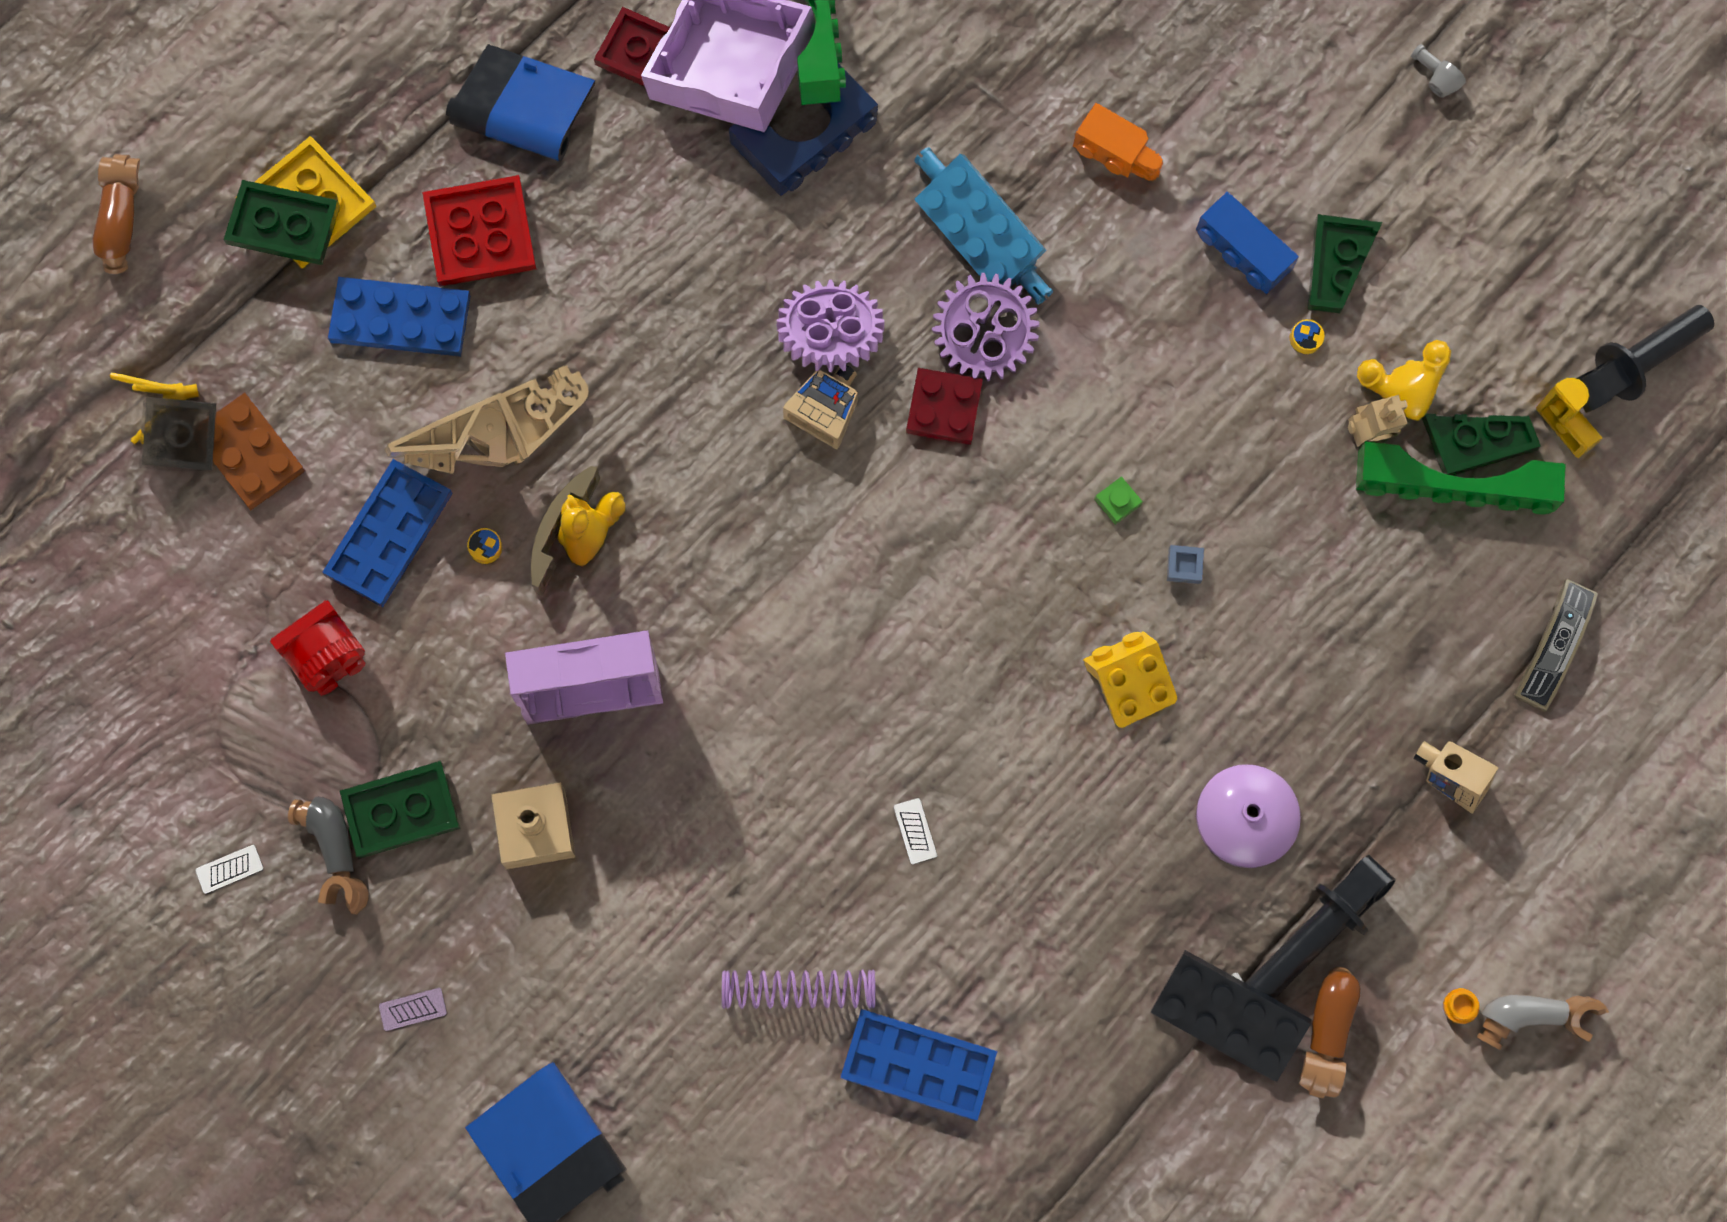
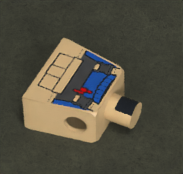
M847 365L846 371H843L839 366L833 376L822 370L815 371L784 405L783 418L833 448L838 449L857 406L858 392L850 387L857 373Z
M1424 741L1414 756L1416 761L1430 769L1426 779L1427 783L1472 814L1490 789L1498 771L1497 766L1449 741L1442 751Z

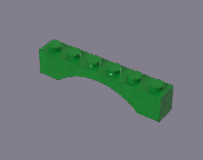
M804 0L808 6L812 7L816 25L808 45L797 57L801 105L840 102V88L846 87L844 67L838 68V63H842L841 43H835L834 41L835 38H839L838 19H831V14H836L835 0Z
M1365 441L1358 451L1356 490H1363L1371 496H1382L1386 493L1399 494V498L1406 500L1426 497L1432 498V501L1436 503H1450L1452 500L1462 501L1470 507H1483L1486 504L1498 505L1499 509L1505 511L1525 508L1532 509V512L1535 514L1545 515L1555 512L1564 503L1566 464L1531 460L1519 469L1503 475L1488 478H1462L1447 475L1425 466L1411 457L1399 445Z

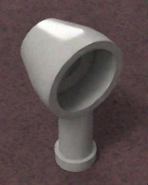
M1422 44L1413 51L1411 57L1414 60L1420 61L1433 72L1429 87L1437 96L1441 98L1459 90L1466 83L1464 75L1456 66L1445 60L1441 62L1428 52Z

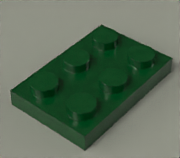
M242 180L223 240L226 245L323 265L340 204L338 200Z
M442 761L340 790L358 859L461 829Z

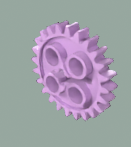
M982 273L980 282L977 283L969 275L968 286L964 287L959 281H956L958 292L945 291L949 299L948 303L938 301L937 304L943 310V313L933 314V319L940 322L941 325L933 327L932 332L941 334L942 337L935 340L934 343L935 346L946 347L940 353V357H952L949 363L951 369L958 364L961 365L960 375L964 376L968 370H972L974 379L978 378L980 372L985 373L986 380L990 381L992 372H996L1000 379H1003V369L1007 367L1012 373H1015V361L1026 364V359L1022 353L1034 352V348L1028 344V341H1038L1039 336L1030 332L1031 329L1039 327V321L1030 320V317L1037 313V308L1027 309L1026 306L1031 302V296L1020 298L1023 287L1020 285L1014 290L1010 289L1011 278H1008L1002 285L999 284L998 274L994 275L992 282H987L985 273ZM979 297L985 299L988 303L985 311L976 313L970 309L969 305L973 299ZM996 301H1000L1001 305L991 321V328L994 331L987 330L977 352L971 353V348L980 335L978 323L985 324ZM1010 312L1016 315L1018 320L1013 327L1006 328L999 323V317L1003 313ZM960 327H968L972 330L973 336L967 342H959L954 337L955 331ZM992 341L998 342L1002 346L1001 354L997 357L987 356L983 351L987 343Z
M829 280L825 287L819 281H816L815 289L803 285V294L793 291L792 300L784 299V308H779V319H777L778 340L783 342L784 352L791 351L792 360L802 357L803 367L813 362L815 363V371H818L822 365H827L829 372L833 371L834 365H839L843 371H846V363L850 362L855 367H858L859 357L868 361L870 360V351H878V343L883 341V310L877 309L878 301L876 299L869 300L868 291L858 294V285L853 286L849 290L846 289V281H843L839 287H835L832 280Z

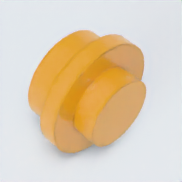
M1454 989L1446 995L1443 1001L1444 1013L1454 1023H1470L1479 1013V1001L1475 994L1467 989Z

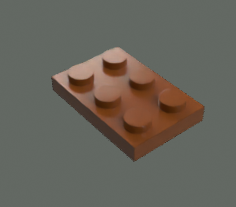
M245 392L190 431L250 511L305 472L303 466Z

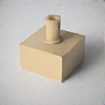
M561 782L491 794L501 863L506 869L576 857L566 791Z

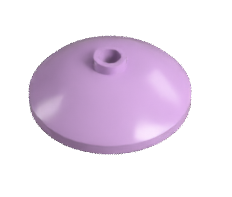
M1237 765L1219 772L1207 783L1198 800L1196 821L1202 840L1214 855L1234 866L1257 868L1275 862L1291 848L1300 828V808L1291 787L1275 772L1257 765ZM1247 807H1255L1258 811V816L1255 818L1250 817L1247 814Z

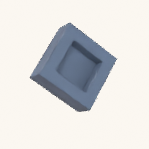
M1170 545L1168 549L1167 581L1200 584L1203 575L1204 548Z

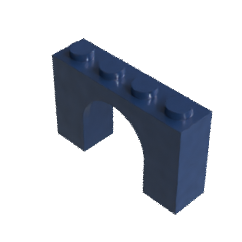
M846 70V87L840 88V102L820 103L827 110L831 120L825 131L814 139L802 142L791 141L778 135L769 125L765 132L737 124L729 128L730 143L780 196L788 190H796L803 183L804 177L810 172L821 170L827 164L830 156L837 151L842 152L847 149L856 135L861 131L863 133L868 132L876 124L878 104Z

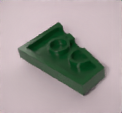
M1317 215L1315 219L1307 310L1341 313L1383 222Z
M1426 413L1422 417L1442 473L1447 475H1457L1538 451L1541 447L1529 416L1489 415L1488 417H1467L1466 414L1437 416L1436 414Z

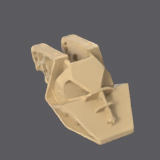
M566 365L554 370L553 375L547 377L551 385L549 390L547 388L540 389L536 379L531 380L387 444L385 451L388 457H404L405 464L449 474L454 473L456 461L503 467L512 462L518 465L528 458L585 402L589 392L588 385L579 371L571 374ZM562 392H571L573 397L567 396L564 398ZM532 405H534V406H539V405H540V406L542 407V411H541V412H540L539 410L533 411V410L531 409V406H532ZM465 444H468L480 455H460Z

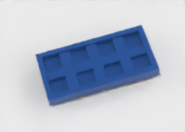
M338 277L328 340L330 343L461 357L471 295L467 290Z
M392 459L324 568L323 575L375 604L384 607L453 494L451 489Z
M861 1009L840 1079L978 1121L998 1051Z

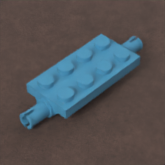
M930 147L923 149L920 152L923 157L921 158L917 155L914 162L928 175L931 183L914 200L980 277L982 273H985L987 282H992L994 275L998 274L999 284L1002 285L1008 278H1011V285L1015 283L1017 285L1021 284L1037 305L1047 300L1045 295L1050 297L1053 290L1049 288L1035 271L1037 260L1047 251L965 155L959 154L945 167Z

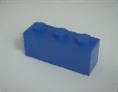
M1228 191L1200 217L1196 227L1199 237L1204 243L1209 246L1213 245L1222 253V257L1228 265L1237 267L1246 275V279L1251 286L1261 289L1266 295L1293 270L1299 258L1292 249Z

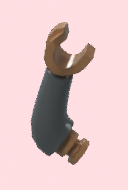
M319 796L315 797L311 802L306 801L305 803L302 800H293L288 811L289 823L291 825L301 824V826L307 828L308 833L316 837L325 861L327 873L332 874V877L327 879L322 885L318 903L335 905L337 893L343 887L347 908L351 914H358L366 907L369 892L362 880L350 877V873L354 872L346 822L340 808L331 800Z

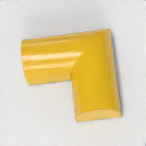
M1566 378L1550 390L1536 407V410L1575 457L1580 458L1597 445L1603 437L1580 411L1588 401V388L1579 379Z

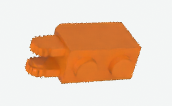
M1098 103L1094 104L1076 131L1073 147L1082 156L1088 159L1094 158L1104 164L1106 169L1113 174H1121L1128 178L1131 173H1134L1141 178H1145V180L1153 181L1159 177L1160 169L1163 165V159L1159 153L1156 154L1154 150L1146 146L1148 136L1145 130Z

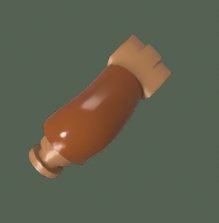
M115 154L113 158L102 157L99 162L98 181L103 189L92 238L93 251L96 256L102 259L103 269L109 274L123 273L128 269L126 254L131 250L130 243L134 224V194H136L139 188L138 171L140 167V159L131 158L130 155Z
M1344 967L1331 969L1322 982L1314 1010L1310 1048L1317 1053L1306 1052L1299 1085L1309 1090V1095L1319 1098L1339 1096L1346 1074V1063L1335 1057H1344L1352 1020L1360 999L1361 988L1358 980Z

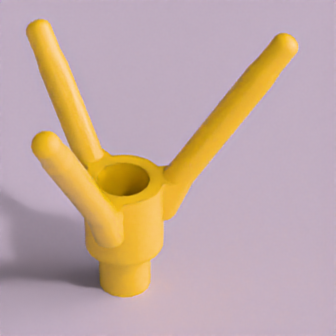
M110 374L111 379L133 384L132 390L163 394L165 406L131 438L133 444H136L169 412L177 408L179 403H186V399L199 397L197 384L183 386L182 383L163 384L123 374Z

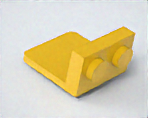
M1144 631L1130 633L1115 645L1099 647L1092 652L1091 656L1083 659L1087 671L1099 681L1113 721L1120 728L1169 707L1177 701V694L1159 644Z

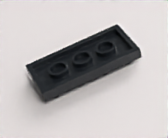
M1184 950L1150 1012L1275 1082L1278 1081L1310 1027L1312 1020Z

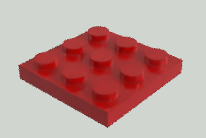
M519 175L422 192L439 287L537 270Z

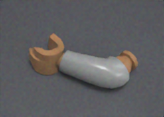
M1525 995L1498 997L1487 1004L1481 1013L1487 1017L1482 1026L1486 1030L1483 1035L1479 1033L1477 1038L1501 1050L1503 1045L1499 1043L1502 1037L1507 1039L1511 1030L1517 1033L1520 1028L1528 1025H1565L1566 1029L1572 1034L1590 1042L1593 1035L1581 1028L1580 1018L1588 1010L1598 1016L1609 1013V1011L1601 1001L1591 997L1573 996L1566 1001Z

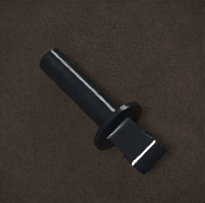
M1695 305L1629 349L1613 342L1601 346L1595 355L1596 368L1576 378L1581 380L1588 388L1589 398L1582 407L1585 413L1601 407L1612 400L1615 395L1628 401L1642 396L1646 389V372L1714 328V318L1710 311L1702 305Z
M1367 855L1354 866L1349 875L1333 891L1319 883L1315 888L1322 897H1319L1320 902L1323 903L1321 908L1274 953L1246 984L1276 999L1346 927L1352 931L1357 930L1365 935L1368 929L1360 917L1375 902L1379 901L1389 892L1396 879L1370 855Z

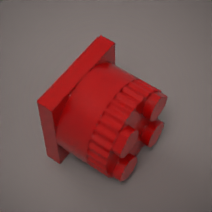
M328 600L323 601L270 640L271 644L284 658L307 691H317L320 696L331 693L338 686L337 681L346 675L353 676L359 673L366 665V662L363 660L365 649Z

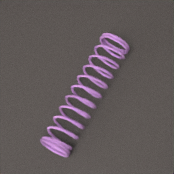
M724 970L722 972V1008L728 1009L731 1006L735 983L738 1005L743 1009L747 998L748 983H750L752 1004L757 1009L760 1004L764 981L766 1003L771 1009L774 1004L778 979L780 1001L785 1009L788 1005L792 978L794 999L798 1009L803 1001L805 979L811 1008L813 1009L816 1006L820 979L824 1006L828 1009L831 1002L833 980L835 978L838 1005L842 1009L845 1003L849 977L852 1004L856 1009L859 1003L863 976L866 1003L869 1009L871 1007L874 1009L875 971L868 970V984L864 970L860 971L855 1000L853 980L849 970L846 971L844 977L842 999L837 972L835 970L831 972L827 999L823 973L819 970L816 976L814 998L812 1000L809 973L805 970L802 976L798 1002L795 974L791 970L788 975L784 1002L781 976L777 970L774 975L770 1002L766 972L763 970L760 974L757 1001H755L752 973L748 970L745 979L743 1001L741 1003L737 971L734 970L732 973L730 986V972Z

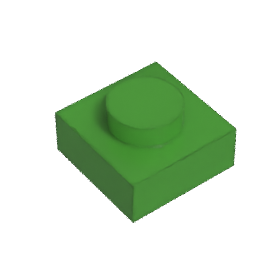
M1122 476L1098 493L1094 499L1115 525L1140 507L1143 502Z

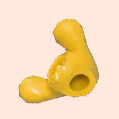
M1437 339L1426 344L1422 352L1423 361L1408 360L1406 364L1395 368L1391 375H1387L1383 365L1376 359L1364 360L1358 367L1357 378L1363 387L1379 394L1383 399L1399 395L1400 401L1406 400L1408 405L1404 409L1405 417L1419 421L1426 415L1432 404L1442 375L1450 363L1451 350L1444 341Z
M609 492L602 496L595 509L591 508L586 501L574 498L572 495H567L568 499L561 508L562 517L558 541L564 547L572 563L578 566H585L602 547L609 528L625 512L624 497L619 492Z

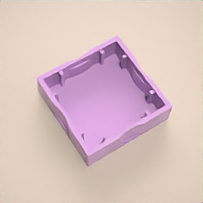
M682 0L676 10L675 19L670 29L659 41L641 74L649 99L765 132L798 69L797 57L806 48L814 33L816 24L812 7L789 0Z
M648 630L505 653L510 694L516 705L521 707V714L527 725L663 703L658 665Z

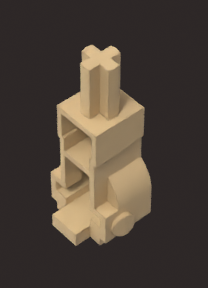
M1399 395L1357 407L1355 409L1356 415H1352L1348 419V430L1350 434H1353L1357 447H1362L1365 441L1377 443L1397 437L1401 433V428L1408 424L1404 414V409L1408 407L1406 400L1400 401Z

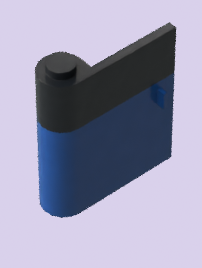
M487 44L456 98L452 97L449 100L446 116L449 117L451 125L561 161L569 146L571 127L595 86V80Z
M554 1062L537 1071L465 1127L528 1222H556L594 1192L604 1188L608 1193L625 1181L622 1174L627 1170Z

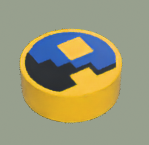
M1309 319L1301 320L1293 327L1290 333V343L1299 353H1314L1324 341V330L1316 321Z
M488 528L474 531L467 542V548L471 557L478 563H492L502 553L503 546L499 535Z

